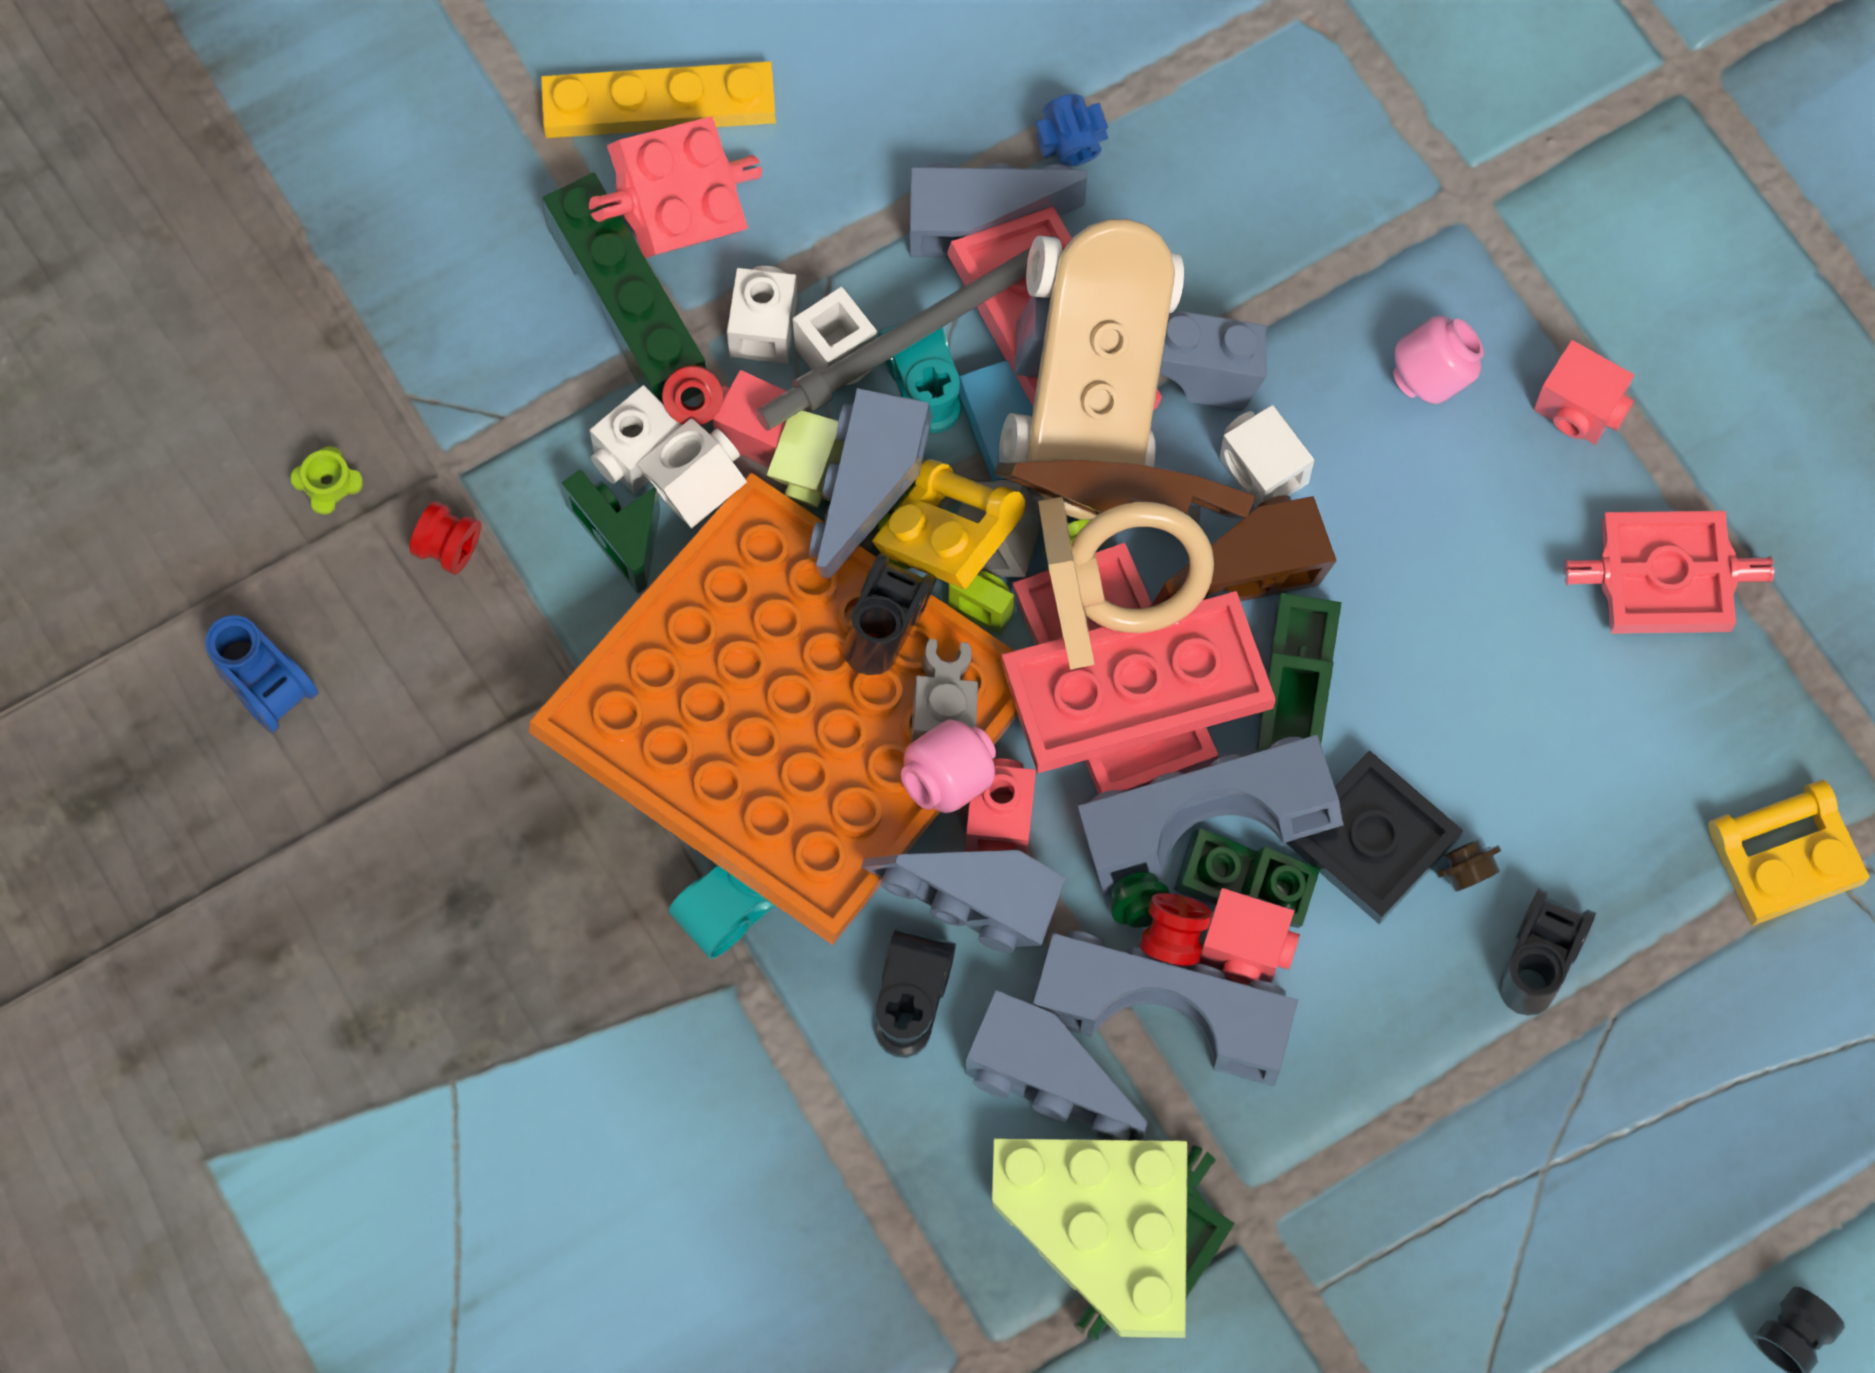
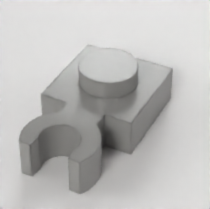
M929 639L922 659V667L927 676H916L913 687L911 742L949 719L963 722L970 728L976 727L978 682L962 680L968 671L972 657L969 643L961 642L956 661L945 662L937 655V640Z

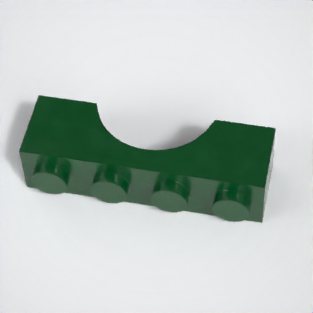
M593 172L542 197L548 230L574 275L578 274L584 279L598 300L618 339L628 368L639 387L644 385L663 404V387L670 374L688 365L706 368L705 359L621 216L608 218L601 222H597L591 216V213L609 207V205L589 210V201L593 196L607 194L597 175ZM689 387L682 392L681 399L685 402L703 392L696 387Z

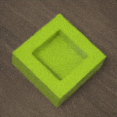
M980 571L966 590L949 584L948 606L1001 636L1013 617L1014 594L1008 592V586L1001 579L991 573Z

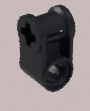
M881 552L878 554L865 580L860 597L853 608L842 649L844 659L851 668L866 675H879L890 670L895 664L913 626L916 627L933 592L937 580L936 576L929 573L924 577L918 576L891 564L890 556ZM866 633L877 634L882 638L870 637Z
M1538 887L1516 935L1518 941L1501 977L1499 989L1501 998L1507 1007L1518 1014L1526 1016L1537 1015L1548 1009L1560 990L1571 964L1575 963L1595 919L1596 912L1587 909L1585 912L1580 913L1549 899L1547 891ZM1526 969L1538 972L1546 981L1547 987L1543 989L1528 987L1522 982L1518 972Z
M895 928L886 956L882 975V987L876 1005L875 1036L878 1044L886 1053L895 1057L907 1058L918 1054L926 1047L932 1033L940 998L944 997L956 943ZM901 1013L912 1015V1021L907 1024L906 1030L895 1027V1022L899 1020Z

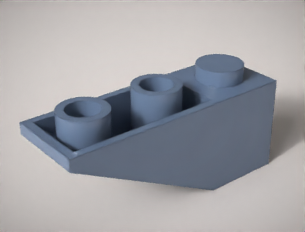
M933 163L926 167H911L910 257L949 258L947 252L951 241L1054 206L1059 217L1085 205L1088 170H1073L1065 165H1049L1042 169H1015L1006 164H991L984 168H956L948 163Z
M857 388L853 406L843 405L837 427V440L845 441L840 464H829L823 489V498L831 500L826 523L816 522L809 550V557L817 559L816 566L821 577L832 578L920 475L933 418L928 402Z
M1019 850L898 854L864 858L861 866L863 869L882 879L880 885L886 891L899 897L921 900L931 906L929 912L936 919L955 926L965 925L980 933L978 937L980 943L1004 953H1012L1017 947L1042 946L1066 879L1065 876Z
M995 991L966 1058V1074L974 1077L973 1084L980 1090L996 1097L1008 1098L1011 1092L1033 1102V1110L1049 1119L1067 1122L1068 1117L1091 1125V1133L1101 1140L1143 1141L1148 1125L1146 1119L1054 1013L1000 991Z

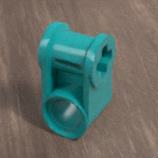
M900 324L878 330V337ZM942 327L885 361L892 379L896 381L903 398L929 403L933 416L929 433L933 434L951 429L958 422L962 411L959 397V374L951 358L948 342Z
M717 866L706 876L696 880L682 891L672 902L668 909V914L709 959H715L733 947L749 928L777 906L726 870Z

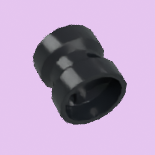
M1794 1286L1780 1302L1781 1313L1778 1316V1320H1767L1753 1336V1340L1758 1349L1785 1372L1810 1373L1818 1363L1816 1350H1819L1823 1345L1834 1343L1845 1329V1324L1839 1314L1821 1298L1806 1289Z

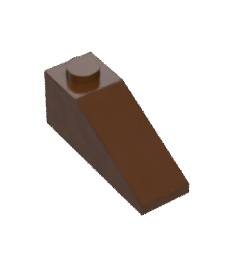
M1288 495L1269 498L1260 503L1248 515L1247 519H1242L1211 545L1214 556V572L1209 590L1203 600L1237 591L1240 601L1319 586L1337 559L1314 496L1292 500ZM1189 564L1165 582L1150 607L1168 600L1177 593L1187 578Z

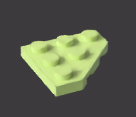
M994 1139L992 1188L994 1209L1038 1250V1254L1101 1314L1102 1319L1120 1337L1186 1338L1187 1141Z

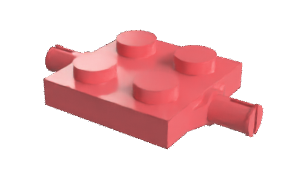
M713 116L620 139L607 145L616 172V192L593 196L589 201V210L609 205L607 208L591 213V216L597 222L624 214L626 220L635 231L640 250L645 259L748 229L736 191V184L759 179L762 174V167L743 171V169L760 163L759 159L754 155L728 162Z
M1726 511L1605 512L1601 521L1603 538L1601 559H1566L1564 562L1565 585L1601 584L1602 591L1608 600L1610 634L1731 632L1736 624L1733 595L1737 583H1771L1774 577L1772 557H1736V553L1728 540Z

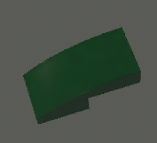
M1199 828L1191 835L1174 889L1217 905L1222 888L1294 910L1290 926L1299 928L1303 926L1320 869L1264 846L1255 851Z

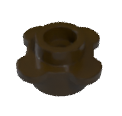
M1479 839L1445 854L1449 865L1436 871L1438 878L1446 875L1455 892L1466 889L1500 872L1493 855L1501 852L1499 845L1483 849Z

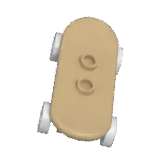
M1107 219L1092 224L1074 236L1063 252L1059 238L1038 235L1034 239L1027 261V290L1030 296L1051 299L1033 415L1031 417L1030 415L1010 413L1007 416L1000 437L999 462L1075 459L1132 463L1154 467L1155 439L1150 428L1169 313L1175 311L1181 298L1184 282V264L1179 253H1172L1161 235L1146 224L1130 219ZM1039 493L1043 500L1052 499L1047 495ZM1064 503L1067 516L1077 519H1093L1096 517L1091 513Z

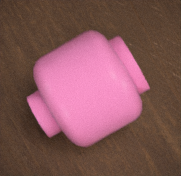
M1441 315L1429 318L1398 341L1394 350L1397 367L1394 368L1393 375L1399 388L1411 398L1418 396L1430 404L1443 403L1477 380L1481 372V359L1484 356V348L1476 332L1464 320L1459 318L1452 320Z
M946 720L907 746L903 757L904 767L901 770V779L910 797L924 809L930 810L933 808L943 813L956 811L992 785L995 777L993 758L996 755L995 747L989 736L978 727L970 728L965 723L957 720Z

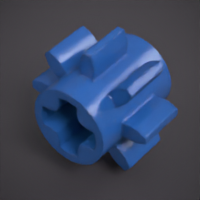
M1068 94L1058 97L1044 106L1042 110L1044 119L1035 122L1038 130L1035 134L1044 158L1057 154L1061 165L1073 167L1087 163L1100 154L1101 146L1099 142L1108 139L1106 129L1109 127L1099 102L1087 107L1082 95Z

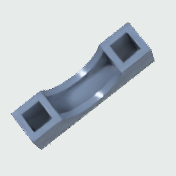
M1031 296L1017 321L1016 375L1038 378L1051 298ZM1175 310L1173 313H1169L1159 374L1178 383L1185 392L1187 402L1244 411L1266 378V325Z
M1318 735L1304 739L1301 737H1287L1275 742L1269 749L1247 756L1227 755L1215 760L1209 767L1186 774L1179 772L1166 773L1155 778L1149 785L1126 792L1121 790L1106 791L1095 796L1091 802L1077 806L1104 896L1111 895L1112 887L1119 880L1134 873L1150 872L1155 874L1159 880L1164 879L1167 859L1176 841L1189 828L1212 817L1237 815L1251 818L1271 829L1283 843L1343 826L1339 798Z
M1070 931L1067 933V936L1053 933L1033 1005L1054 1013L1069 1031L1092 1037L1109 1017L1125 1008L1145 1004L1165 1006L1180 1012L1199 1028L1209 1046L1213 1070L1275 1087L1298 999L1287 997L1286 991L1283 988L1263 981H1251L1249 986L1224 980L1225 974L1205 965L1194 964L1189 965L1188 969L1165 964L1163 961L1149 956L1141 948H1129L1127 953L1103 947L1104 943L1101 939L1083 932Z

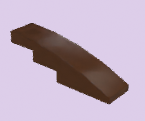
M1075 459L1000 462L994 473L1051 498L1063 497L1064 503L1095 516L1108 509L1127 503L1155 502L1174 507L1187 514L1190 504L1194 503L1225 517L1247 519L1255 499V495L1199 476L1132 463Z

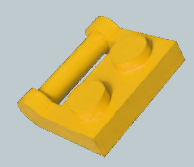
M929 459L922 463L920 475L915 480L916 486L892 514L872 542L881 553L890 556V559L926 574L934 575L940 580L966 590L1020 521L1025 510V499L1016 490L1003 486L996 489L955 474L952 467L946 463ZM947 496L985 511L986 515L979 523H976L937 506Z
M1824 779L1804 786L1803 793L1736 818L1726 814L1710 820L1708 823L1712 842L1752 926L1862 886L1870 878L1838 812L1835 794L1829 783ZM1810 816H1812L1819 830L1750 857L1747 856L1742 846V841Z

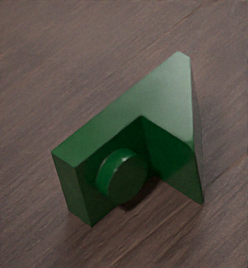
M580 469L561 482L566 506L638 594L647 587L660 516L657 488L650 489L628 506L621 509L618 500L605 483L600 481L593 485Z

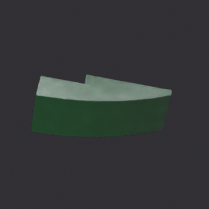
M1285 593L1279 595L1267 677L1275 696L1274 709L1263 711L1261 714L1256 753L1269 749L1272 744L1287 737H1301L1304 739L1318 735L1321 744L1342 602Z

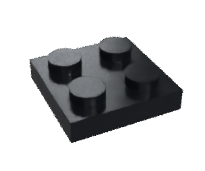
M1369 750L1335 786L1339 798L1343 826L1286 842V844L1311 866L1319 868V873L1380 924L1460 839L1463 830Z

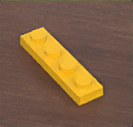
M772 61L541 76L543 124L546 138L652 132L713 116L716 127L776 123Z

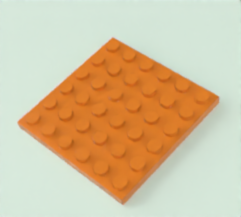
M750 473L745 479L747 483L724 502L530 720L529 733L833 945L881 886L882 879L861 867L864 858L907 854L940 813V811L933 808L927 810L919 806L910 797L901 779V770L904 767V753L907 746L912 743L911 727L914 683L916 676H927L922 667V659L929 639L937 640V655L945 662L956 661L961 642L969 643L972 657L968 671L962 680L978 682L976 727L982 729L989 736L993 745H995L1018 716L1001 666L1002 654L1013 652L1014 650L931 594L922 617L916 627L913 626L895 664L890 670L879 675H866L851 668L844 659L842 649L853 608L860 597L865 580L877 557L861 546H858L831 579L821 577L816 566L817 559L809 557V550L816 522L824 521L753 473ZM866 633L870 637L882 638L877 634Z

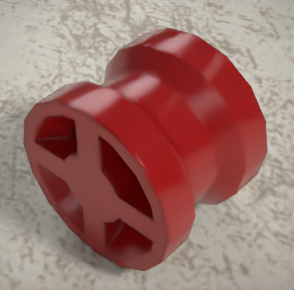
M434 500L424 510L415 526L410 540V554L422 560L431 557L440 562L442 570L457 575L466 566L476 548L481 534V522L471 516L459 518L451 514L448 505Z
M1158 893L1153 895L1148 910L1153 919L1151 927L1143 930L1139 943L1141 950L1155 959L1170 964L1185 966L1198 963L1203 948L1199 942V936L1201 931L1208 929L1212 911L1203 903L1179 894Z

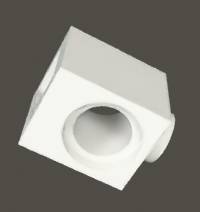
M1273 405L1257 415L1253 411H1249L1233 420L1224 431L1219 460L1243 492L1255 495L1253 502L1255 508L1269 498L1280 495L1290 496L1309 484L1315 461Z
M692 418L636 464L652 487L657 488L658 495L663 502L691 528L747 483L733 463L740 457V454L730 440L718 428L709 434Z

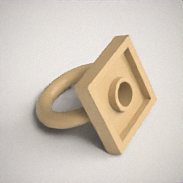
M1063 497L1038 501L1048 566L1070 669L1095 665L1087 617L1097 624L1114 631L1125 633L1152 632L1169 627L1188 616L1201 603L1209 590L1214 572L1212 547L1202 528L1184 512L1155 502H1133L1119 505L1094 517L1079 531L1072 542ZM1134 527H1153L1172 534L1184 545L1189 558V572L1184 584L1171 598L1152 607L1131 609L1110 603L1104 598L1095 552L1104 541L1120 531Z

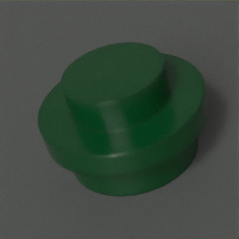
M1150 872L1134 873L1122 878L1111 889L1112 900L1109 908L1113 919L1120 924L1129 925L1134 928L1150 926L1153 919L1148 911L1153 895L1158 893H1170L1168 887L1164 883L1159 882L1158 877Z

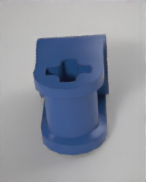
M237 615L225 616L215 621L208 629L205 645L214 670L219 678L237 695L249 713L269 733L273 734L278 730V721L305 697L312 700L319 694L316 686L306 673L287 654L281 652L246 617ZM242 641L251 644L248 654L239 660L232 661L222 657L224 650L234 642Z

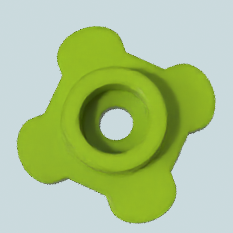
M333 446L323 447L319 451L310 454L303 461L302 465L296 467L291 473L292 486L296 490L304 491L311 499L313 511L323 515L333 512L339 500L348 494H357L363 486L361 474L356 470H350L341 450ZM330 476L332 477V482L325 485L321 482L322 478Z

